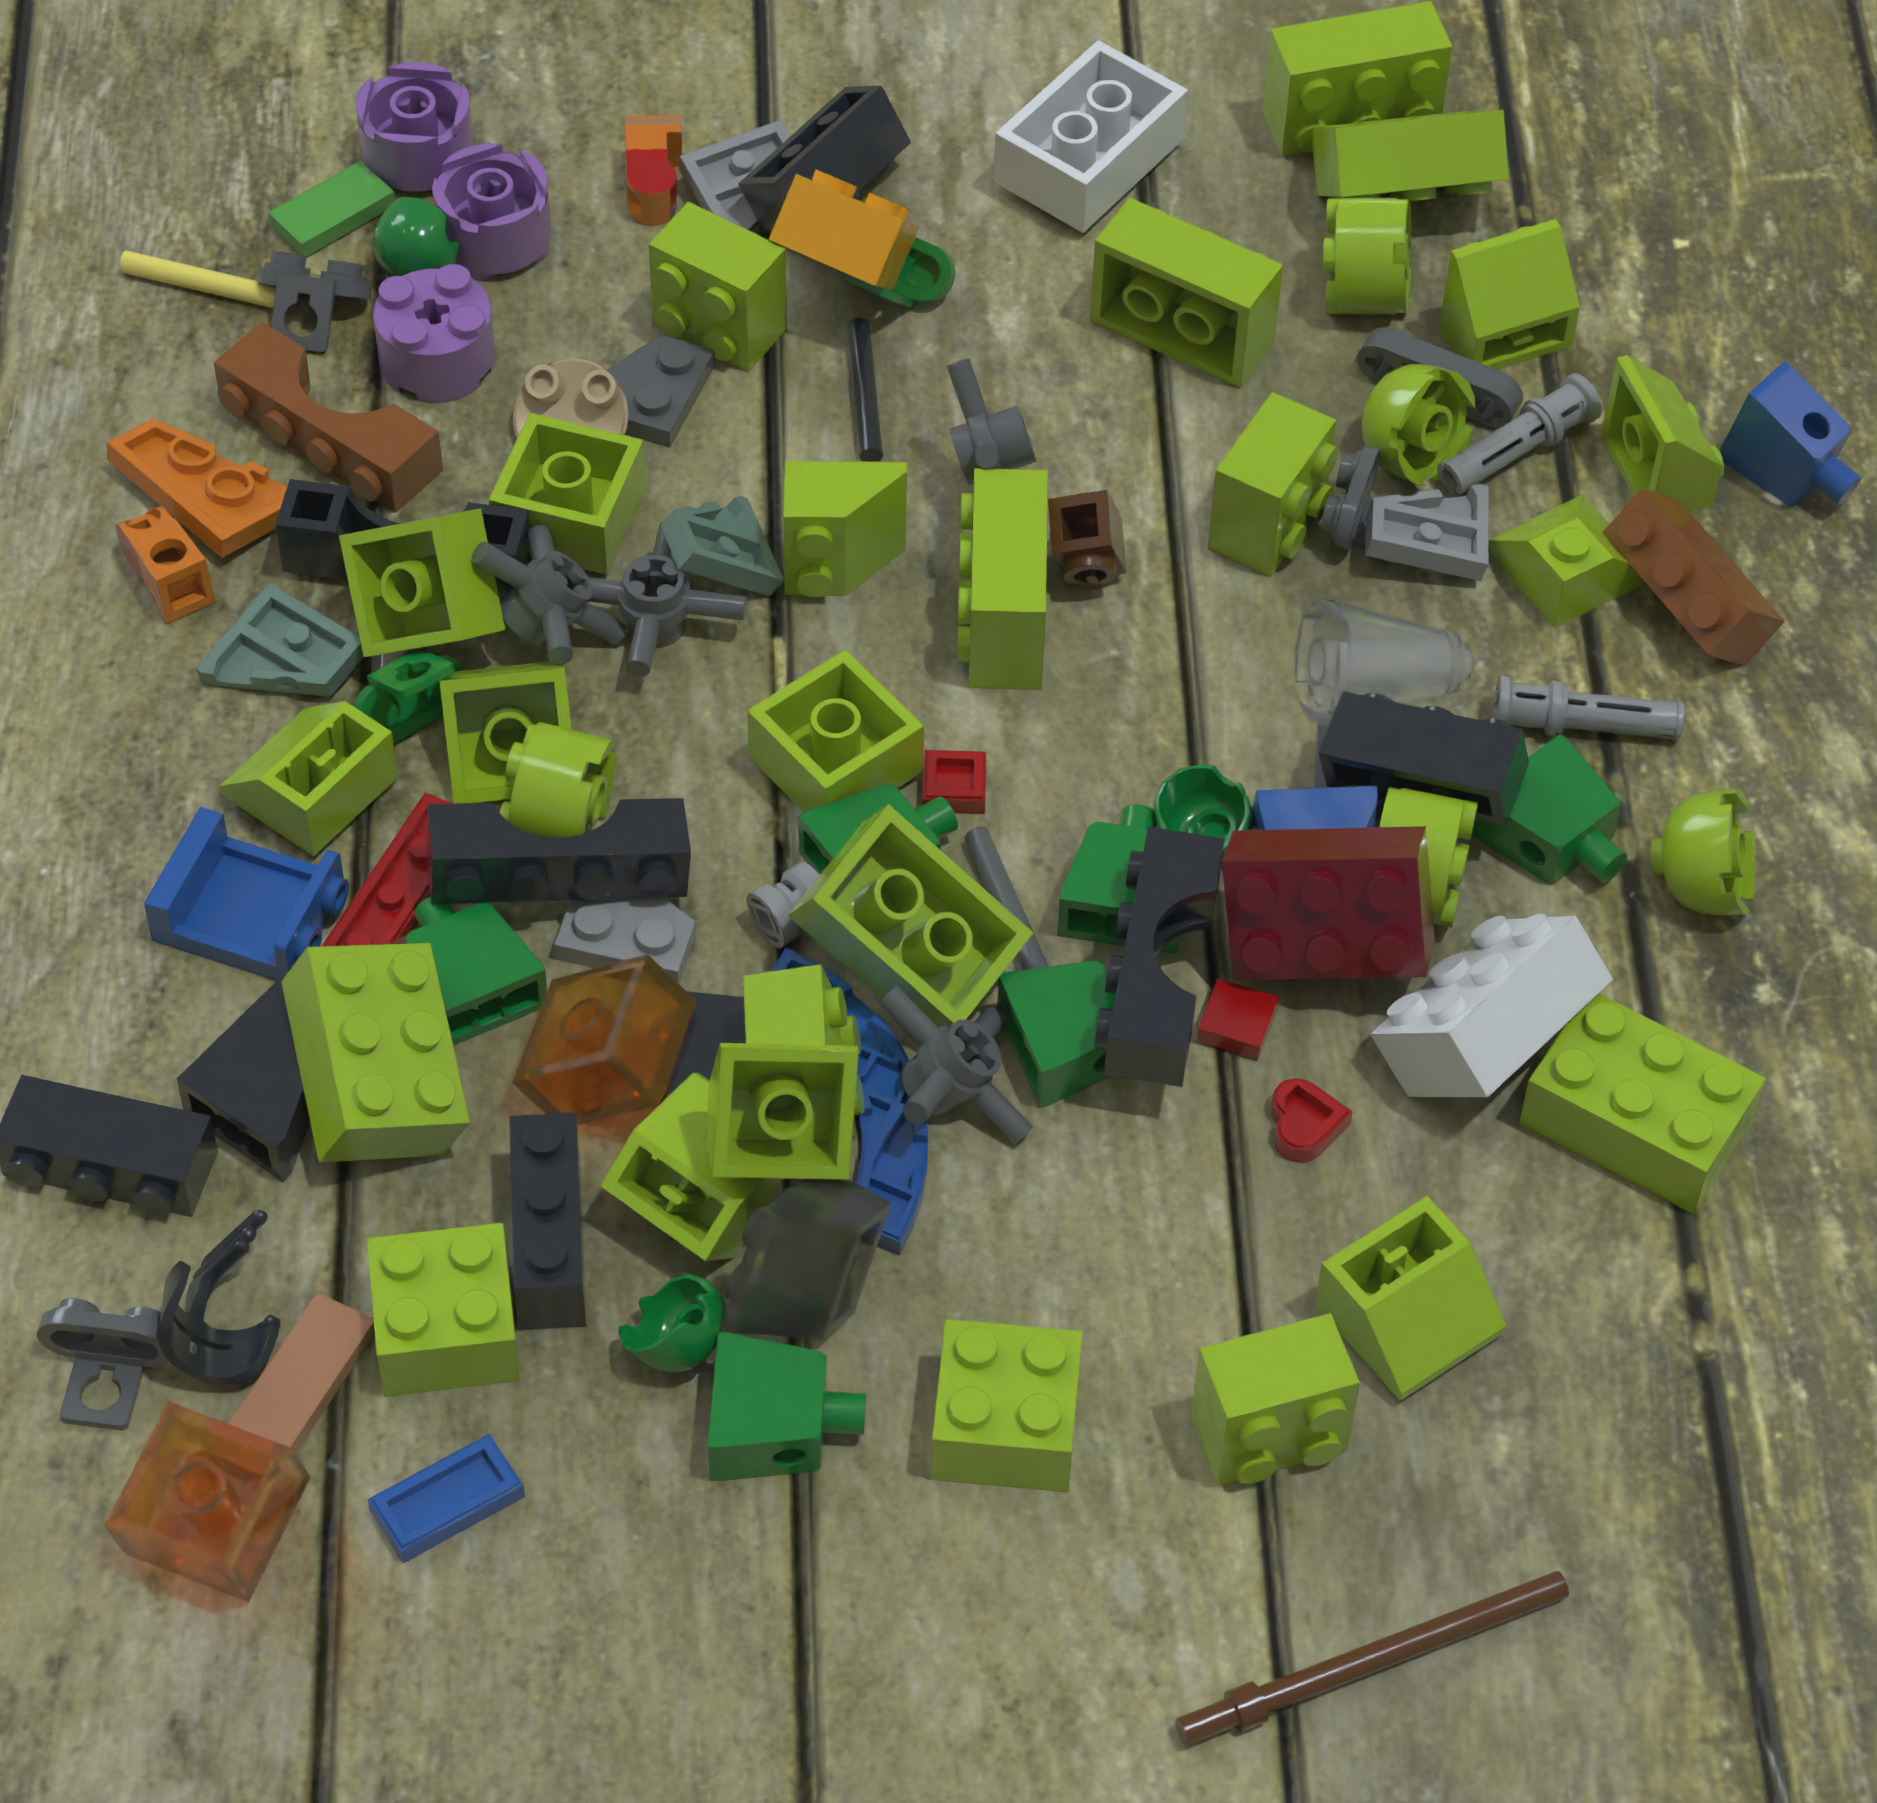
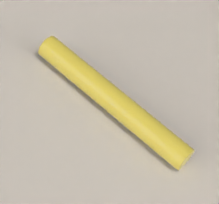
M127 250L123 252L120 259L119 269L121 273L264 307H274L275 285L259 283L255 280Z

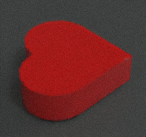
M1293 1078L1283 1081L1273 1092L1271 1115L1277 1124L1275 1145L1278 1152L1292 1162L1305 1163L1313 1161L1351 1124L1353 1111L1305 1079Z

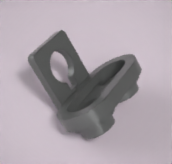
M272 251L271 262H265L264 267H258L257 282L276 286L271 327L306 350L325 352L329 345L334 296L371 298L372 283H368L367 277L362 276L363 265L328 260L327 271H321V275L311 273V268L305 267L307 256ZM299 293L310 294L309 305L315 310L318 320L316 329L306 337L293 334L286 324L287 312L292 305L298 303Z
M1365 445L1363 450H1357L1355 455L1346 452L1343 455L1337 475L1336 487L1346 489V493H1342L1340 498L1328 497L1320 528L1321 531L1331 533L1330 538L1335 540V547L1351 550L1352 546L1365 549L1366 525L1364 524L1366 514L1373 499L1370 495L1379 465V448Z
M67 1298L60 1302L59 1307L49 1310L42 1315L37 1330L39 1342L57 1354L75 1358L60 1411L61 1419L64 1423L120 1431L126 1430L129 1427L144 1368L159 1367L169 1363L162 1353L158 1342L161 1312L148 1307H132L128 1309L126 1316L100 1313L98 1307L89 1301ZM101 1370L114 1371V1382L121 1388V1395L118 1401L112 1407L104 1410H94L83 1404L82 1393L89 1384L99 1380Z

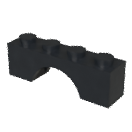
M289 479L275 524L282 571L348 580L339 536L401 523L388 520L367 508L355 496L349 486ZM468 502L462 512L481 508L488 543L527 566L531 562L527 537L530 530L528 510ZM495 576L500 600L513 586Z
M683 798L620 799L615 811L605 823L592 831L570 837H546L521 830L508 822L498 812L493 803L428 804L426 856L431 904L687 897L691 847Z
M1148 826L1143 852L1131 850L1125 888L1136 890L1133 903L1121 902L1115 940L1126 942L1123 956L1111 954L1105 986V993L1115 994L1113 1009L1100 1008L1095 1036V1047L1106 1048L1104 1075L1183 1087L1193 1031L1196 996L1171 981L1161 969L1156 956L1173 939L1188 932L1211 928L1221 875L1225 838Z

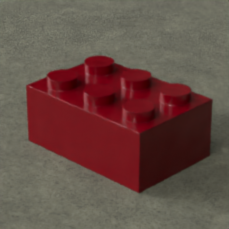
M1426 826L1234 830L1232 832L1222 860L1233 980L1427 977L1435 940Z

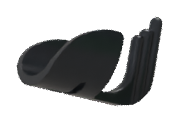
M263 1210L252 1212L204 1257L200 1268L194 1273L193 1281L189 1285L185 1311L179 1306V1302L191 1271L190 1265L180 1260L173 1266L166 1277L158 1331L159 1346L166 1359L173 1366L197 1380L218 1385H234L246 1382L261 1371L274 1349L281 1320L272 1314L266 1316L259 1324L241 1330L216 1329L210 1327L204 1321L206 1305L217 1282L248 1253L250 1244L257 1236V1230L266 1223L268 1215ZM190 1341L195 1343V1345L191 1348V1352L189 1349Z

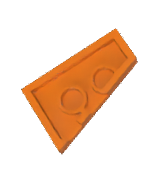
M155 418L107 442V461L154 501L163 506L174 518L221 558L276 529V520L287 486L270 479L268 468L249 461L244 466L236 464L216 455L214 444Z

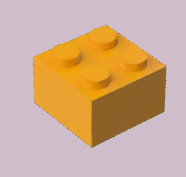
M815 170L812 180L796 174L769 240L869 284L893 290L920 228L906 221L910 210L872 193L868 194L865 203L853 198L857 189L856 186L819 170Z

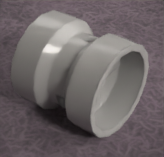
M799 862L787 869L782 874L780 883L775 885L763 884L746 896V904L754 924L763 937L776 948H783L800 935L801 927L787 915L820 876L806 862Z

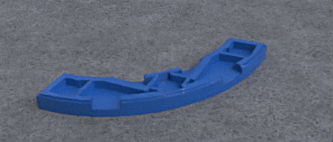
M786 947L771 971L820 964ZM823 967L832 988H842L847 1016L855 1015L861 1039L857 1074L860 1077L863 1088L864 1113L857 1114L862 1141V1155L852 1195L841 1215V1230L900 1255L914 1228L923 1200L928 1169L927 1120L922 1124H914L904 1116L903 1106L910 1097L902 1083V1070L909 1059L899 1040L886 1021L880 1015H874L853 994V988Z

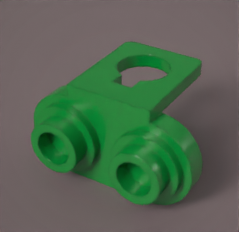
M915 237L893 290L874 286L846 273L843 274L842 279L888 300L914 308L916 301L924 303L935 302L943 298L950 291L955 280V266L952 258L945 250Z
M417 648L367 675L370 684L358 694L353 706L392 731L393 743L443 716L439 681L456 671H464V669L456 659L439 652L430 653Z

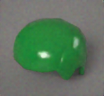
M401 197L388 205L376 225L373 250L379 264L389 277L403 276L424 269H440L445 265L455 264L459 251V242L455 240L450 242L445 234L447 217L441 209L422 199Z
M1200 764L1178 769L1161 783L1153 802L1158 828L1225 838L1223 857L1232 832L1234 830H1252L1255 823L1250 799L1246 796L1243 785L1239 782L1236 784L1224 777L1217 767L1212 764Z
M688 1273L670 1279L653 1296L641 1297L638 1301L641 1310L639 1324L636 1327L628 1324L619 1326L618 1333L623 1350L646 1366L665 1374L693 1370L713 1352L717 1345L718 1332L723 1331L725 1324V1302L718 1288L709 1280Z

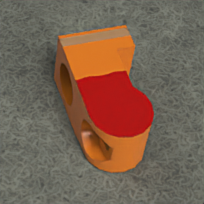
M681 115L625 116L627 209L629 215L636 222L643 225H662L670 221L676 213L677 174L674 167H679L680 156L682 155Z
M160 505L149 510L144 515L116 525L117 536L127 561L135 573L139 574L153 595L156 608L166 624L216 602L205 557L176 518H172L163 506Z

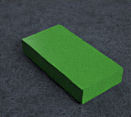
M360 160L268 212L270 227L298 254L309 256L384 213L388 205L395 201V194L387 184Z

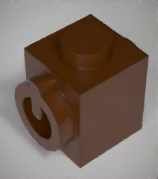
M1108 490L1048 499L1052 555L1064 575V580L1068 584L1098 589L1102 585L1113 581L1116 575L1126 573L1122 518Z

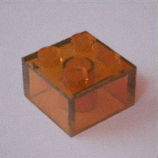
M648 954L552 979L512 1084L545 1114L576 1112L577 1125L657 1107L667 1090L670 1073L697 1001Z
M168 1401L104 1528L126 1555L250 1602L311 1476L293 1448Z

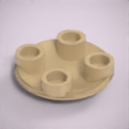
M563 359L548 365H538L529 371L525 378V385L521 389L515 403L513 424L516 438H518L529 413L625 435L629 416L628 403L620 383L604 367L584 359Z

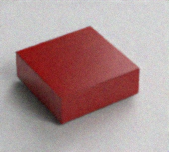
M924 750L923 805L940 796L950 804L955 814H985L987 752Z
M1217 978L1198 1027L1197 1041L1258 1060L1277 1012L1279 997Z

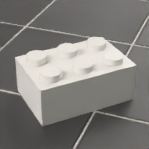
M1097 40L995 133L993 182L1084 233L1184 139L1188 89Z
M1536 914L1528 918L1506 919L1504 916L1490 918L1473 930L1471 933L1473 940L1458 954L1441 960L1430 970L1429 975L1431 979L1417 992L1401 997L1388 1008L1387 1014L1389 1017L1370 1035L1408 1097L1490 1096L1613 980L1576 915L1546 917L1545 914Z

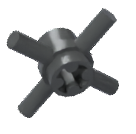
M962 359L947 365L966 421L964 424L950 428L949 431L968 485L974 484V468L1018 469L1037 462L1018 405L989 415L970 359Z
M660 525L653 554L637 558L630 563L623 574L622 581L588 577L593 587V596L587 602L619 605V611L626 621V630L632 639L626 668L631 674L636 676H645L650 673L655 648H663L674 644L682 637L686 629V617L688 614L742 621L745 619L747 609L746 596L690 590V584L683 570H680L677 563L671 558V549Z
M536 525L528 531L527 537L532 561L527 566L485 541L478 544L473 551L472 562L513 586L500 599L503 619L515 634L529 643L541 644L545 640L548 658L553 664L563 665L573 658L568 628L573 622L612 645H617L623 640L626 634V625L587 602L593 596V587L590 579L573 559L554 550L552 533L547 526Z
M897 984L878 1001L879 1005L920 1046L918 1054L908 1061L902 1070V1083L910 1097L903 1106V1113L908 1121L914 1124H922L931 1114L934 1116H944L960 1103H970L973 1101L1014 1145L1029 1133L1033 1126L991 1083L993 1075L999 1071L1001 1066V1053L994 1038L1006 1024V1016L1003 1011L996 1007H988L975 1022L958 1020L951 1026H941L938 1028Z

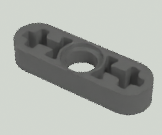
M1380 327L1372 331L1357 354V363L1360 370L1367 378L1377 384L1387 373L1409 364L1433 365L1457 372L1469 381L1475 396V409L1466 406V420L1486 428L1499 429L1509 423L1523 401V392L1520 386L1509 375L1393 328Z

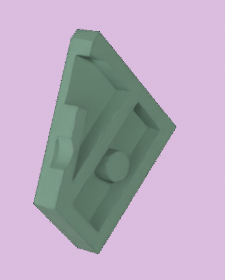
M735 497L724 508H721L716 501L703 503L699 508L688 506L674 509L660 525L671 549L672 560L677 563L680 570L691 576L700 575L727 583L738 590L746 589L766 596H771L784 581L746 497Z
M269 583L195 669L200 680L211 686L331 697L364 656L358 635Z

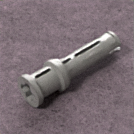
M1573 373L1562 379L1560 388L1544 398L1535 396L1526 401L1521 408L1520 416L1491 434L1484 436L1481 440L1447 461L1444 460L1439 463L1437 474L1442 485L1453 496H1460L1470 488V485L1477 484L1536 446L1544 448L1555 446L1562 441L1564 433L1581 422L1589 424L1600 418L1602 408L1597 392L1591 383L1580 374Z
M1499 675L1494 695L1492 718L1503 720L1512 726L1540 728L1544 730L1547 736H1556L1557 733L1562 734L1564 728L1671 739L1672 741L1679 742L1684 724V702L1655 701L1624 696L1568 691V686L1562 685L1561 681L1551 680L1548 686L1514 683L1511 682L1509 676Z

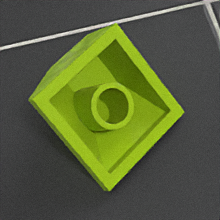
M1583 494L1488 539V552L1554 628L1646 584L1603 534L1609 522Z

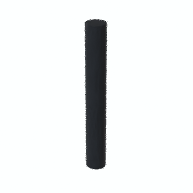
M853 318L847 323L859 456L862 462H879L883 458L870 323L865 318Z

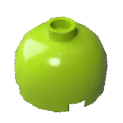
M1409 364L1387 373L1371 391L1364 404L1362 415L1364 445L1380 449L1378 466L1398 479L1417 486L1425 485L1423 482L1431 475L1433 480L1440 481L1437 474L1438 464L1465 450L1471 441L1474 427L1465 425L1467 416L1466 406L1475 409V396L1469 381L1457 372L1425 364Z
M1713 790L1688 797L1678 803L1666 819L1663 837L1652 839L1651 864L1655 876L1665 875L1668 890L1681 906L1705 915L1737 916L1749 914L1750 909L1741 900V896L1745 900L1754 899L1756 851L1754 831H1744V828L1740 826L1738 813H1751L1747 798L1742 790Z

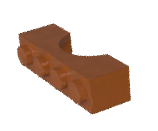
M260 322L214 362L218 386L217 395L221 404L229 413L236 417H245L265 430L267 435L280 445L287 444L305 455L320 471L325 473L331 472L352 485L366 500H376L397 513L443 471L439 431L396 404H391L371 412L343 413L327 409L313 401L308 396L311 384L306 349L264 322Z

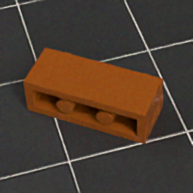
M1641 488L1603 531V534L1709 656L1745 665L1785 622L1678 499Z

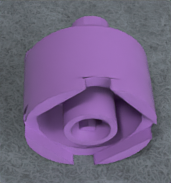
M424 62L400 63L388 67V76L379 79L375 83H373L372 76L363 83L358 91L355 104L362 161L390 188L416 192L432 191L434 177L437 180L442 173L444 161L455 152L474 145L468 90L463 83L461 87L453 81L451 72L441 66Z
M485 143L461 149L444 161L442 173L437 180L434 177L432 192L434 206L441 209L447 217L445 224L447 239L450 242L454 240L459 242V251L455 264L468 269L473 280L484 281L497 274L520 270L531 263H538L547 257L551 238L548 181L543 166L533 155L520 149V156L503 152L502 144Z
M457 264L445 265L440 269L418 270L403 276H392L385 279L378 288L379 296L374 306L373 316L379 366L386 383L399 393V387L416 393V400L427 403L450 402L472 394L481 386L480 379L487 371L490 370V373L492 372L496 361L491 303L482 286L471 278L468 269Z

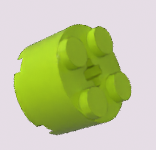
M1328 198L1327 233H1335V237H1324L1323 269L1324 273L1335 275V280H1327L1326 314L1408 313L1411 291V268H1409L1410 249H1412L1410 200L1398 198Z
M539 722L537 725L530 724L523 744L514 742L510 750L505 777L507 780L515 782L511 802L505 801L499 813L512 825L535 835L570 837L589 832L590 826H595L599 818L606 819L617 767V753L611 752V749L616 744L615 740Z
M1390 787L1387 792L1379 827L1426 826L1433 924L1453 928L1460 891L1448 889L1449 884L1461 886L1470 845L1458 843V838L1471 839L1478 803L1406 788L1397 789Z

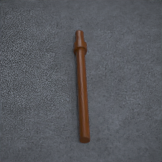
M1555 1571L1266 1684L1257 1686L1253 1681L1225 1691L1224 1700L1176 1718L1178 1734L1185 1745H1189L1233 1727L1239 1732H1243L1268 1722L1269 1713L1567 1598L1569 1596L1568 1585L1563 1575L1559 1571Z

